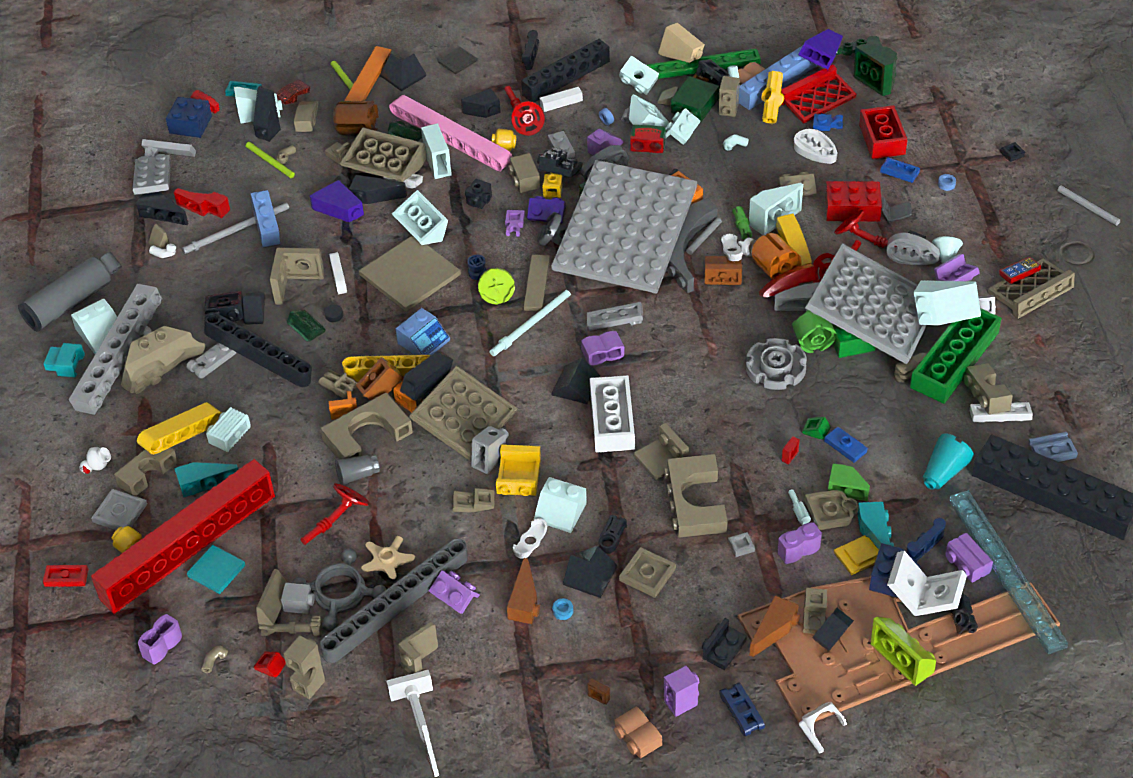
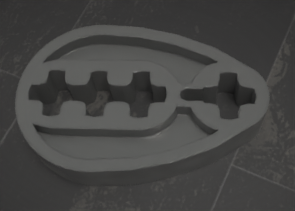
M620 145L609 146L591 157L582 166L580 173L587 180L595 160L627 166L629 155Z

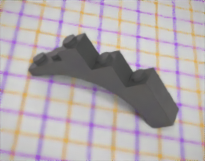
M709 198L690 205L665 271L671 277H674L679 287L683 288L687 293L694 291V277L686 266L684 260L685 251L695 235L717 218V207Z

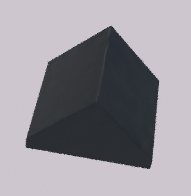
M580 358L564 367L552 391V396L588 404L591 398L590 378H599L600 374L583 358Z

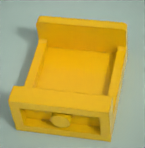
M501 445L499 475L496 479L497 494L537 496L541 464L540 446Z

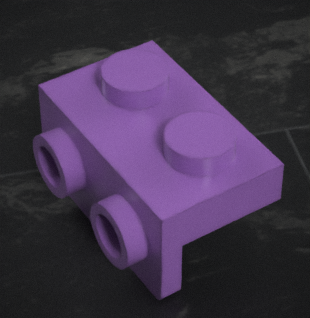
M963 254L953 257L934 269L937 281H970L973 277L980 274L978 267L966 264Z
M441 570L429 592L457 612L463 614L472 598H478L480 594L475 591L476 587L467 581L465 583L461 582V576L453 571L447 573Z

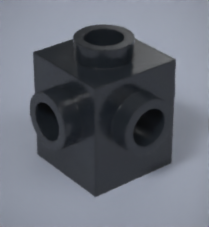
M475 179L465 190L466 203L482 209L486 203L490 202L492 197L491 183Z

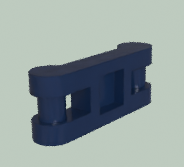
M936 518L933 522V527L926 533H921L916 542L912 541L907 544V554L917 562L944 537L945 520Z
M740 682L734 684L730 689L724 688L719 690L722 701L726 703L738 723L743 736L750 735L753 730L757 729L759 731L765 728L762 717ZM751 717L753 721L747 723L746 719Z

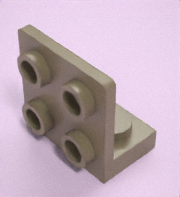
M666 423L659 426L658 440L634 452L635 458L655 480L664 476V467H667V459L689 457V447Z

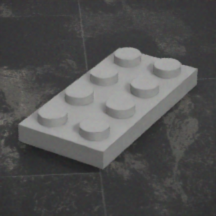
M158 154L155 157L142 156L135 159L134 195L169 190L170 155Z

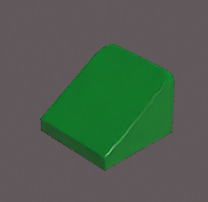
M825 417L808 418L802 433L824 440L831 426Z

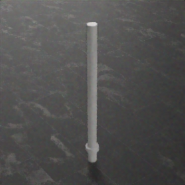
M286 202L274 207V214L276 215L288 210L289 205ZM251 217L199 241L194 240L191 244L182 247L183 253L196 252L200 247L256 223L255 217Z

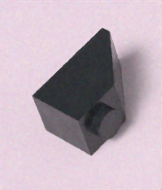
M491 88L461 99L463 114L487 118L501 113L500 99Z

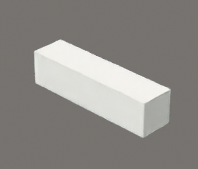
M579 87L540 97V106L545 112L583 101L582 91Z

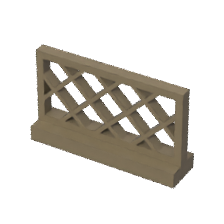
M1043 258L1037 261V263L1048 270L1041 269V271L1032 274L1035 277H1026L1017 281L1021 282V285H1009L1010 283L1004 279L988 288V293L994 295L996 299L1011 308L1013 315L1020 318L1074 288L1075 273L1071 270L1064 272ZM1037 275H1048V278L1037 277ZM1050 275H1058L1055 278H1050ZM1023 282L1034 283V285H1023ZM998 290H1007V293H1005V292H997V291H998ZM1009 290H1020V293H1009ZM1008 298H1017V299L1013 300V302H1012V301L1009 300Z

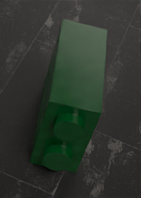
M689 76L671 99V113H681L684 109H687L702 122L719 99V86Z

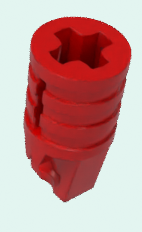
M195 90L192 93V99L209 101L212 113L216 114L220 111L219 103L211 96L200 90Z

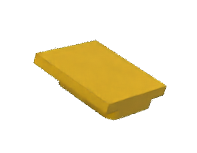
M865 535L834 549V554L851 575L875 565L879 552L871 539Z

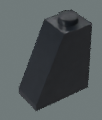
M437 351L405 374L400 392L413 400L420 399L448 375L453 359L441 351Z

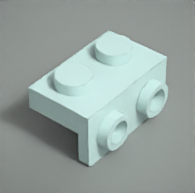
M684 109L681 113L677 112L672 118L674 122H670L666 127V138L672 135L684 145L700 123V120L687 109Z

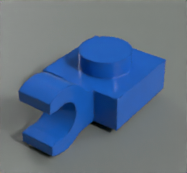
M814 114L813 129L830 131L831 128H843V115H836L832 118V115Z

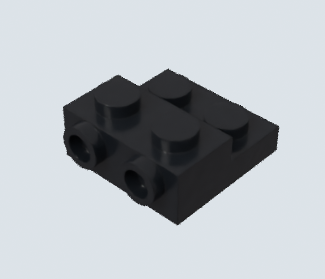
M561 148L545 150L544 154H539L537 158L538 170L572 177L579 172L583 163L578 162L575 158H567L568 152L562 151Z
M242 291L205 296V315L217 313L232 322L244 319Z

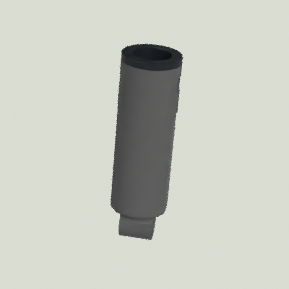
M111 252L106 253L100 259L92 256L18 305L19 312L28 326L38 332L111 282V275L116 273L122 266Z

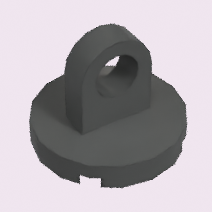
M553 212L546 220L548 221L547 225L541 227L537 237L538 243L543 246L550 240L560 245L562 238L559 233L565 235L567 230L566 227L560 224L561 215Z

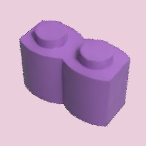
M617 331L605 332L600 336H588L581 340V350L589 365H598L606 360L613 361L624 356V345Z
M806 523L796 531H788L782 534L778 540V555L785 564L798 561L802 556L817 552L820 549L822 532L815 523Z
M165 614L154 623L152 629L146 631L140 637L138 646L144 659L154 665L166 656L169 649L179 643L182 633L178 621Z

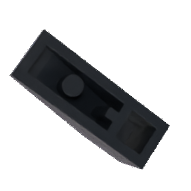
M259 86L257 88L253 126L255 136L269 142L281 128L274 91Z
M355 175L349 188L363 204L401 199L407 196L405 182Z

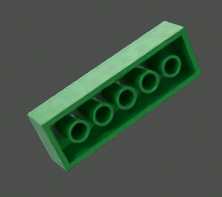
M980 308V317L952 322L912 372L910 388L945 404L964 379L967 367L976 364L999 334L1002 318Z

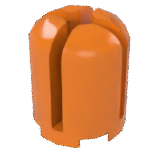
M767 233L766 236L762 235L752 246L753 261L772 280L790 269L801 266V256L778 234Z

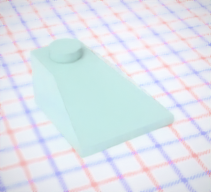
M634 94L631 96L629 121L633 125L667 127L669 122L654 104Z

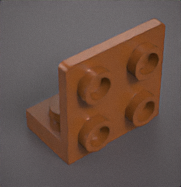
M705 256V284L741 285V260L730 261L727 259V256Z

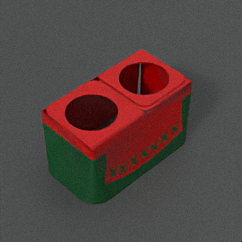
M633 125L631 127V151L663 153L666 141L665 127Z

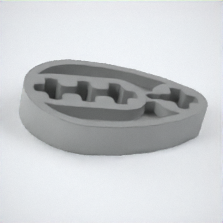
M897 233L891 236L887 243V255L897 263L928 265L939 261L940 250L928 240L917 235Z

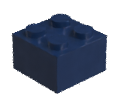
M177 97L166 117L169 134L201 138L212 117L209 101Z

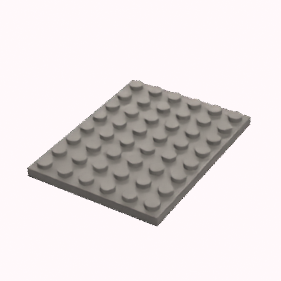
M595 160L552 263V270L658 293L695 194L697 181Z

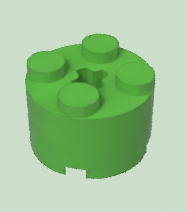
M807 310L805 314L792 323L799 345L805 352L814 353L813 350L816 349L823 351L830 347L836 339V332L832 323L812 313L810 310Z

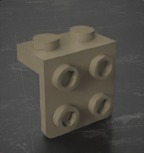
M433 622L421 626L417 632L405 637L398 644L401 666L405 676L423 671L421 659L438 648L436 625Z

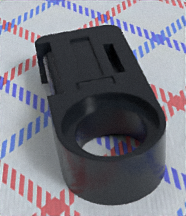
M615 515L609 517L598 539V546L606 554L613 553L616 550L624 529L627 528V520L625 518L617 519ZM606 540L613 542L611 546H604L602 543Z

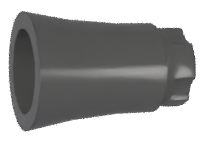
M376 454L335 460L336 472L341 485H347L353 481L380 472Z

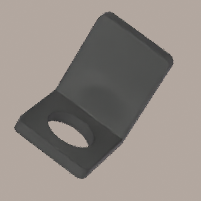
M881 197L882 211L888 222L912 216L911 203L909 201L889 207L885 198Z

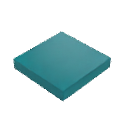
M212 545L187 572V575L194 581L221 594L246 565L243 560Z

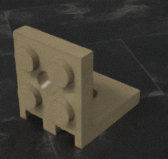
M276 249L270 276L275 305L283 304L288 279H324L325 274L320 249Z

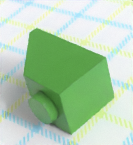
M833 463L828 491L839 490L847 498L868 501L870 485L854 467Z

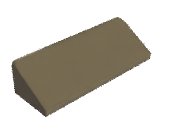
M278 569L273 570L256 607L259 624L274 625L282 608L281 598L285 583L288 582Z

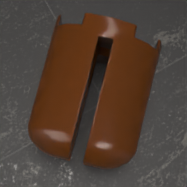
M340 101L336 104L333 111L334 128L339 134L358 135L362 128L378 130V128H375V124L379 114L378 107L374 105V101Z

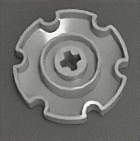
M770 338L766 340V343L758 342L749 349L746 358V372L753 382L763 383L764 388L782 390L786 389L788 384L797 385L804 378L807 357L802 348L797 344L790 345L789 340Z

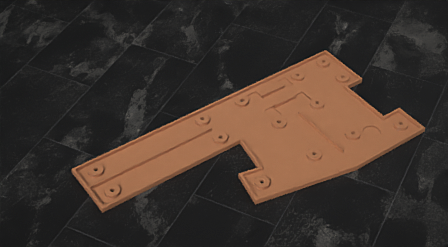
M871 576L811 587L827 590L825 621L837 607L854 621L831 650L828 651L812 638L815 634L803 633L805 590L782 598L799 605L798 614H800V619L797 626L793 625L787 635L774 643L792 673L775 680V683L799 723L805 714L815 710L824 703L832 702L841 712L912 684L903 674H898L900 671L871 644H868V642L871 643L873 619L876 617L891 618L895 623L900 624L907 634L917 639L926 651L934 655L936 659L935 672L930 676L1060 626V622L1031 582L971 605L973 610L971 615H974L978 624L977 631L969 633L967 630H964L960 635L957 633L952 613L908 629L897 604L901 600L897 597L870 591ZM771 603L737 616L751 641ZM829 711L822 712L818 715L815 721L831 716L835 713Z

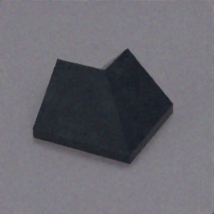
M390 54L380 73V77L400 91H403L426 77V72L415 54L406 59Z
M599 546L571 554L563 585L601 598L617 569V564Z

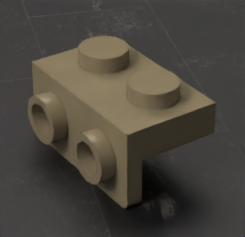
M802 172L795 176L784 174L777 181L779 187L802 183V197L816 196L817 194L814 174H809V172Z

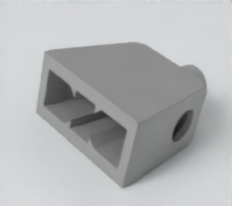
M488 426L472 439L471 467L485 474L490 473L501 459V445H506V439L509 434L505 429L500 428L498 430Z

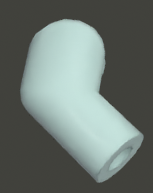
M734 134L724 140L723 146L727 151L732 150V147L737 144L746 147L749 139Z

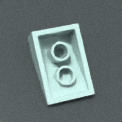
M797 183L764 190L754 195L750 199L749 226L760 234L766 235L776 228L777 217L792 213L796 215L802 209L803 184Z
M921 280L914 291L919 325H941L981 316L976 282Z
M101 299L71 314L76 331L93 353L96 354L117 319V315L105 299Z

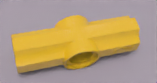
M779 71L768 73L767 88L764 89L761 95V99L764 101L762 121L765 123H777L778 109L784 100V95L781 93L783 73Z

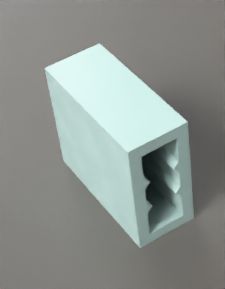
M438 123L421 127L422 139L427 155L426 159L434 178L451 176L449 149Z

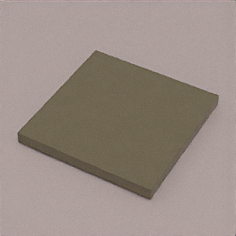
M412 235L360 269L359 275L407 312L460 276L461 270L427 244L422 245Z
M456 365L410 414V419L471 461L472 439L488 426L498 430L503 428L517 412L518 408Z

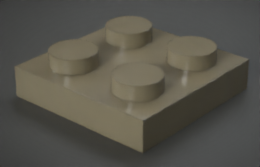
M640 547L620 574L619 581L656 598L676 570V564Z

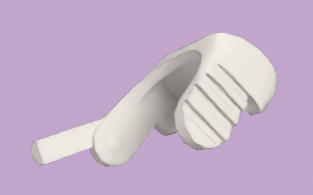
M832 702L824 703L815 710L805 714L802 717V721L799 722V726L819 753L824 752V749L814 733V722L818 715L825 711L834 712L843 726L847 725L846 719H844V716H842Z

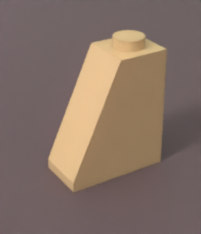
M675 23L666 27L658 54L690 63L701 58L705 44L679 23Z

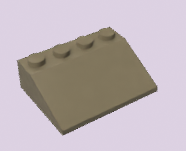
M362 128L340 165L404 182L420 170L427 155L424 143Z

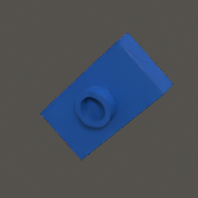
M888 157L881 166L880 172L913 183L920 172V168Z
M839 427L835 428L824 439V442L853 463L867 453L868 448Z

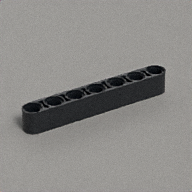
M208 313L204 316V334L299 387L310 385L312 366L306 361L217 313Z

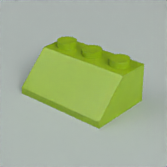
M876 617L873 619L871 645L915 686L935 672L936 659L934 655L926 651L917 639L907 634L900 624L895 623L891 618Z

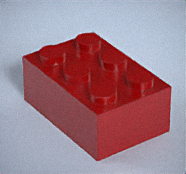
M895 106L862 109L860 111L859 126L871 158L906 155L908 139Z
M826 181V221H845L854 213L863 210L864 214L860 221L880 222L882 210L880 182Z

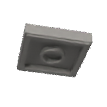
M111 489L92 516V522L117 530L119 527H132L147 506V501Z

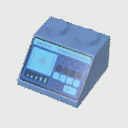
M420 308L396 328L398 344L414 355H433L450 341V337L437 318L423 308Z

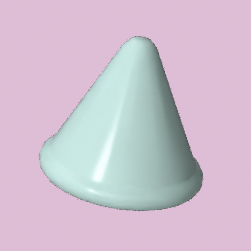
M942 236L933 239L932 244L940 250L939 258L943 264L955 257L963 242L955 237Z

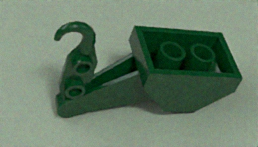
M869 36L867 41L865 39H857L852 43H843L838 48L836 55L843 54L849 56L855 53L854 78L881 96L891 94L895 84L897 53L888 47L882 46L879 37Z

